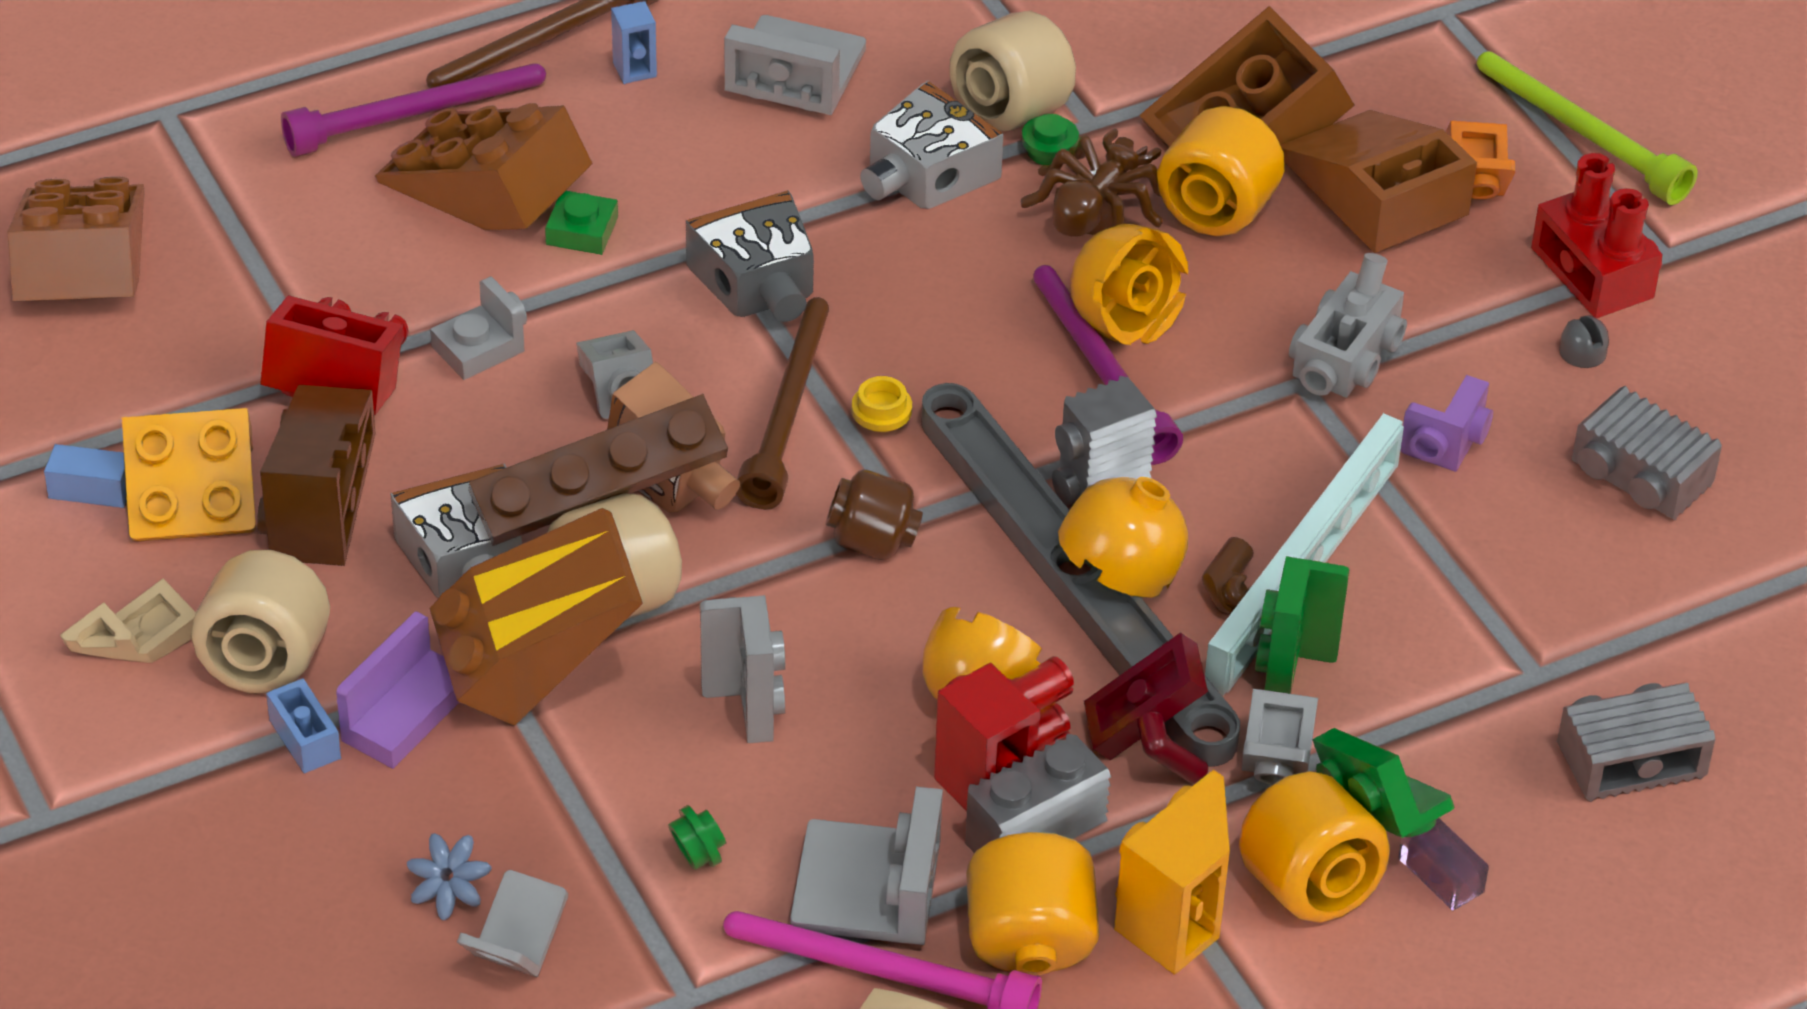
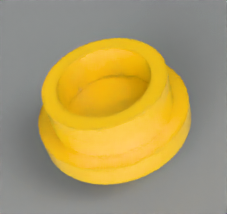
M888 376L872 377L865 380L853 396L852 415L855 421L866 429L878 432L896 430L910 420L912 416V399L907 393L905 386L899 380Z

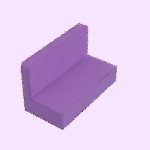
M417 611L414 612L338 686L336 695L341 741L394 769L459 703L454 693L444 656L432 651L430 648L428 617Z

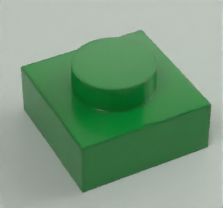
M565 191L557 199L546 224V245L602 255L618 219V200L586 193Z

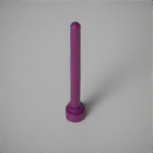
M535 63L322 115L319 110L309 112L306 107L281 113V128L284 141L293 157L316 152L318 145L325 144L329 136L539 86L546 79V71L543 66Z
M1041 265L1036 268L1033 274L1035 284L1104 385H1108L1109 380L1118 381L1120 376L1128 377L1096 329L1080 316L1073 303L1070 291L1056 271L1049 265ZM1156 409L1157 417L1154 418L1156 426L1153 427L1156 435L1152 436L1155 444L1152 445L1154 453H1151L1153 462H1150L1151 465H1157L1170 460L1178 453L1183 444V434L1171 416Z

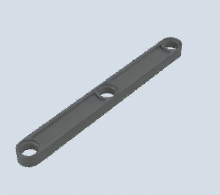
M955 383L938 384L928 389L922 398L921 426L924 433L1117 673L1121 675L1173 638L1172 634L1141 597L1130 596L1098 582L1097 580L1102 570L1093 566L1086 559L1084 563L1091 570L1085 574L1071 575L1059 568L1061 564L1071 561L1060 546L1058 530L1069 509L973 392ZM942 407H954L960 409L964 414L958 418L946 419L937 416L933 412ZM1205 676L1208 692L1164 722L1166 733L1172 741L1204 760L1208 766L1215 767L1227 763L1235 756L1238 749L1240 720L1236 712ZM1203 726H1214L1225 732L1227 737L1217 742H1206L1196 737L1193 731Z

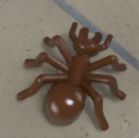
M1111 129L1105 134L1102 142L1107 152L1105 155L1107 161L1100 165L1091 139L1087 135L1081 136L1076 147L1070 148V151L1066 149L1059 150L1051 165H1042L1038 169V174L1045 176L1038 191L1021 199V207L1028 208L1045 201L1049 197L1054 185L1062 183L1063 185L1056 189L1054 198L1053 225L1063 235L1079 237L1084 234L1095 235L1100 231L1124 224L1123 200L1118 195L1135 194L1139 199L1143 216L1155 227L1159 228L1163 224V220L1152 208L1147 187L1143 183L1132 181L1148 178L1153 192L1161 197L1158 191L1157 167L1150 163L1160 157L1162 150L1157 147L1147 153L1148 147L1144 146L1135 152L1133 151L1134 142L1126 137H1118L1115 143H1112L1118 136V130ZM1086 157L1091 170H1088L1078 160ZM1063 164H1066L1076 176L1062 171Z

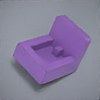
M1466 375L1445 413L1418 403H1410L1404 416L1401 452L1456 472L1472 443L1481 445L1490 429L1493 410L1485 408L1489 382Z

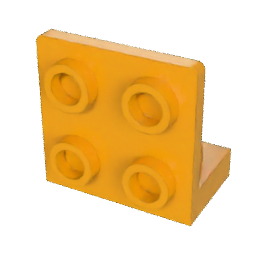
M248 408L122 417L129 535L133 541L250 533L255 531L256 514L251 458L253 438Z

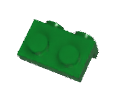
M1286 556L1279 591L1266 590L1260 628L1272 629L1271 635L1261 633L1255 671L1267 673L1265 690L1291 694L1299 657L1329 663L1337 661L1350 573L1348 567Z
M1332 728L1312 739L1320 763L1316 765V772L1333 777L1384 826L1386 831L1398 837H1413L1429 831L1435 826L1437 818L1455 808L1450 794L1407 776L1397 754L1336 728Z

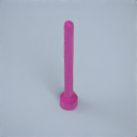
M740 911L731 912L724 919V930L732 938L988 1006L987 1009H1038L1042 991V978L1039 976L1013 970L1009 976L998 973L995 979Z

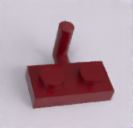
M1181 632L1084 700L1093 750L1112 760L1141 739L1143 751L1148 757L1189 783L1195 785L1207 775L1208 764L1169 739L1164 722L1208 692L1196 642Z

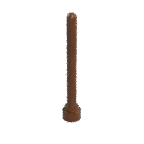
M659 0L578 1L432 70L426 78L427 86L430 89L471 78L611 11V8L645 1L648 6Z
M814 297L806 304L759 452L743 462L737 477L740 481V487L736 495L744 504L752 508L767 510L778 506L783 499L789 478L782 458L829 313L827 301L820 297Z

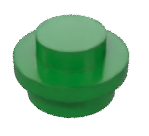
M1044 114L1029 120L1022 129V144L1027 150L1028 156L1034 162L1041 165H1051L1059 150L1066 149L1070 151V148L1076 147L1079 141V131L1076 125L1057 114Z
M689 805L679 809L680 817L669 823L668 828L690 866L697 870L707 863L711 867L720 864L722 858L718 849L727 843L712 815L707 809L696 814Z

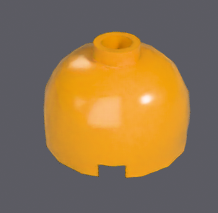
M1120 224L1096 233L1082 247L1075 259L1070 278L1071 298L1080 316L1103 337L1124 345H1131V343L1141 338V342L1147 344L1156 341L1173 325L1183 308L1186 294L1178 290L1181 283V273L1188 275V261L1181 244L1168 233L1144 226Z
M1112 477L1096 482L1086 488L1076 500L1058 530L1060 546L1076 566L1081 568L1086 559L1093 566L1102 570L1097 580L1098 582L1130 596L1152 598L1159 596L1165 585L1168 589L1182 566L1188 550V530L1180 509L1170 498L1167 488L1158 481L1148 477H1139L1137 479Z
M950 607L942 610L929 634L923 652V677L929 691L937 700L938 691L944 688L951 680L960 675H968L990 662L1007 678L1012 680L1015 677H1020L1041 664L1036 659L1042 648L1014 627L990 615L977 612L973 621L969 622L963 619H955L961 608Z

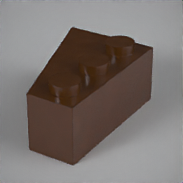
M298 385L288 409H284L282 412L280 428L260 471L263 496L260 498L258 506L257 529L259 534L267 535L269 550L293 556L302 563L345 566L376 435L372 390Z

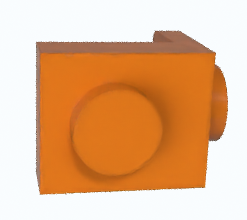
M1451 120L1446 133L1477 162L1472 198L1489 199L1495 196H1504L1515 174V161L1508 159L1507 124Z

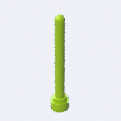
M1486 51L1479 55L1477 67L1481 72L1644 174V179L1649 184L1650 192L1669 205L1678 204L1692 190L1697 179L1698 170L1689 161L1677 154L1668 156L1662 153L1657 156L1495 53Z

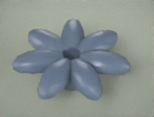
M436 833L431 834L429 850L432 860L415 858L410 859L406 863L411 872L426 879L411 894L412 903L421 904L436 896V908L438 916L442 920H447L451 916L456 897L472 907L480 905L481 898L476 888L469 881L486 876L492 867L487 862L468 861L474 844L472 836H463L450 852L447 843L440 835ZM453 873V877L449 881V876Z

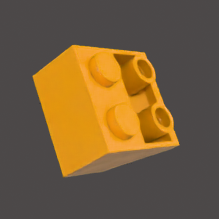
M1214 769L1195 785H1186L1180 788L1173 795L1167 807L1147 823L1142 821L1135 824L1126 833L1119 847L1121 858L1119 881L1115 892L1117 903L1114 930L1173 975L1177 974L1220 938L1230 848L1224 776Z

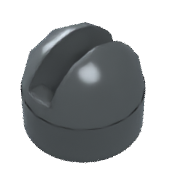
M1591 315L1581 316L1578 320L1569 321L1561 335L1559 346L1561 357L1567 363L1580 368H1592L1602 364L1606 359L1609 346L1608 330L1602 321Z

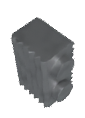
M1120 376L1118 381L1109 380L1108 385L1098 384L1097 389L1087 388L1086 393L1077 392L1075 397H1065L1063 423L1055 428V440L1060 451V467L1052 473L1055 493L1065 505L1070 504L1072 507L1086 488L1100 480L1112 477L1151 478L1149 472L1152 470L1150 462H1153L1151 453H1154L1152 445L1155 444L1152 436L1156 435L1153 427L1156 426L1154 418L1157 415L1154 407L1129 377Z
M1624 386L1614 392L1578 425L1572 461L1579 464L1588 476L1599 480L1605 479L1629 493L1632 499L1641 507L1646 509L1655 508L1676 520L1679 513L1683 514L1687 506L1690 507L1693 500H1697L1699 495L1704 494L1707 487L1710 488L1713 484L1722 445L1718 438L1711 439L1708 432L1701 434L1698 427L1691 428L1688 421L1681 422L1677 415L1670 416L1667 409L1660 410L1657 403L1650 405L1647 398L1640 399L1637 392L1630 393L1628 388Z
M1650 683L1637 688L1630 694L1605 699L1597 695H1589L1578 699L1570 706L1563 707L1557 743L1585 798L1592 802L1597 797L1604 799L1609 794L1616 797L1622 791L1629 794L1634 789L1640 792L1645 787L1653 789L1658 784L1665 787L1670 782L1678 784L1683 779L1689 782L1694 777H1697L1701 780L1708 774L1716 739L1714 730H1710L1709 721L1705 720L1704 711H1700L1699 702L1695 701L1694 692H1690L1689 683L1665 687L1657 683Z
M1067 734L1066 740L1056 739L1055 744L1052 746L1045 745L1044 752L1035 750L1034 756H1024L1022 763L1013 762L1012 768L1002 767L1001 772L998 774L991 773L990 780L980 778L979 785L969 784L965 844L975 853L976 850L988 842L1010 834L1044 832L1074 839L1108 821L1105 815L1108 812L1106 805L1109 804L1107 796L1110 795L1108 787L1111 786L1108 780L1111 778L1108 768L1077 735Z

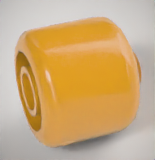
M1228 106L1206 109L1187 124L1164 153L1157 170L1158 191L1166 208L1180 223L1197 233L1212 236L1236 234L1254 220L1276 191L1285 171L1284 152L1275 133L1260 118L1246 110Z
M1312 771L1286 776L1269 786L1252 803L1242 822L1238 845L1245 867L1297 918L1312 922H1325L1341 918L1359 907L1376 890L1387 870L1390 854V845L1384 826L1333 777Z
M1025 832L1010 834L992 840L976 850L967 866L966 877L969 936L975 954L993 968L1008 972L1016 970L1031 975H1042L1074 966L1089 956L1099 939V919L1095 868L1091 854L1084 846L1074 839L1054 833Z

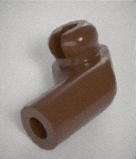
M1231 537L1226 541L1202 575V582L1216 608L1228 615L1233 612L1251 588H1247L1244 584L1247 575L1241 573L1253 558L1254 552L1249 543L1238 537Z

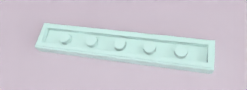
M1383 413L1208 643L1205 676L1222 696L1231 690L1257 655L1261 633L1269 635L1272 633V629L1260 628L1263 603L1267 589L1279 591L1286 556L1327 562L1398 467L1404 426H1402L1403 421Z

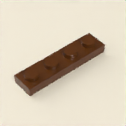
M704 394L472 480L469 482L468 491L491 544L495 546L550 525L569 511L616 495L634 493L726 458L728 446Z

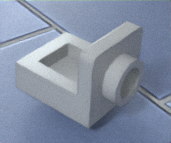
M1253 689L1246 741L1243 750L1242 770L1254 772L1256 780L1268 784H1274L1286 776L1307 772L1318 698Z

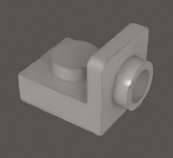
M491 276L479 282L480 306L430 329L431 346L463 380L525 351L523 325L527 322L525 308L515 293L511 291L507 293Z
M634 330L576 343L579 364L593 381L597 409L604 419L609 418L613 393L653 364L651 349Z

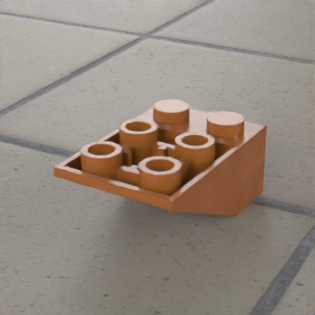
M529 103L518 108L497 109L496 106L491 105L474 111H456L455 108H447L436 112L426 120V128L413 140L400 145L392 152V160L375 177L378 183L483 230L527 229L593 163L564 105L538 107L536 103Z
M1367 110L1280 145L1284 152V162L1374 253L1469 215L1477 162L1441 128Z
M103 177L94 180V186L70 187V181L66 179H45L35 182V188H27L7 231L13 301L134 297L140 274L144 184L129 185V179L125 177Z

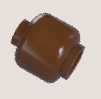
M863 469L858 471L851 480L841 478L828 512L826 525L834 528V539L839 546L878 560H887L896 553L900 544L912 547L921 524L923 512L913 509L914 492L909 484Z

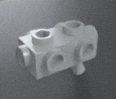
M1366 253L1359 274L1350 271L1336 291L1329 289L1322 297L1316 317L1309 326L1302 324L1295 332L1289 348V357L1295 359L1293 376L1299 378L1303 386L1311 393L1327 395L1331 391L1347 398L1356 385L1368 388L1378 372L1381 361L1379 354L1384 349L1394 353L1401 344L1407 327V320L1401 318L1404 292L1382 284L1388 262L1385 257L1375 253Z

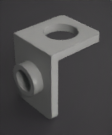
M508 870L503 875L480 938L460 933L457 943L477 957L538 977L568 899V892L563 887Z

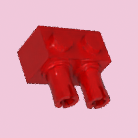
M1589 153L1580 157L1577 162L1574 192L1538 204L1531 248L1595 318H1600L1655 297L1663 254L1656 243L1642 233L1649 207L1648 200L1646 198L1642 199V193L1630 188L1619 189L1610 198L1611 184L1616 170L1613 162L1609 163V158L1603 154Z
M288 295L266 321L260 385L281 390L282 393L292 398L298 385L372 390L374 415H376L396 389L400 347L407 340L409 334L405 319L395 314L388 321L389 312L378 313L375 317L351 311L348 304L339 299L332 306V297L322 298L317 303Z
M1052 656L1039 664L1038 667L1011 680L990 662L968 675H960L954 678L938 691L934 779L966 812L969 784L979 785L980 778L990 780L991 773L998 774L1001 772L1002 767L1012 768L1013 762L1022 763L1024 756L1033 757L1035 750L1043 751L1045 745L1052 746L1055 744L1056 739L1066 740V735L1070 734L1068 731L1071 729L1070 721L1066 712L1056 702L1073 693L1074 689L1071 686L1074 685V679L1068 666L1060 658Z

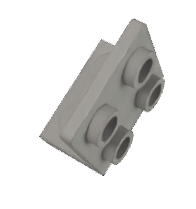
M762 15L754 29L732 24L724 38L725 91L832 115L866 50V39L857 35L769 15Z
M916 786L912 814L900 812L897 828L818 819L810 820L807 824L790 925L829 935L925 945L941 842L943 789Z

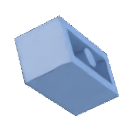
M642 1L611 8L613 64L623 84L657 77L656 22L646 2Z
M54 445L44 470L48 499L120 508L125 507L127 493L123 452Z
M304 678L266 693L269 721L303 773L341 759L339 732Z

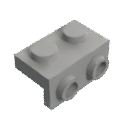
M765 595L704 600L700 603L702 695L706 698L741 695L747 743L771 742L774 738V715L785 714L782 675H774V671L785 670L782 631H770Z

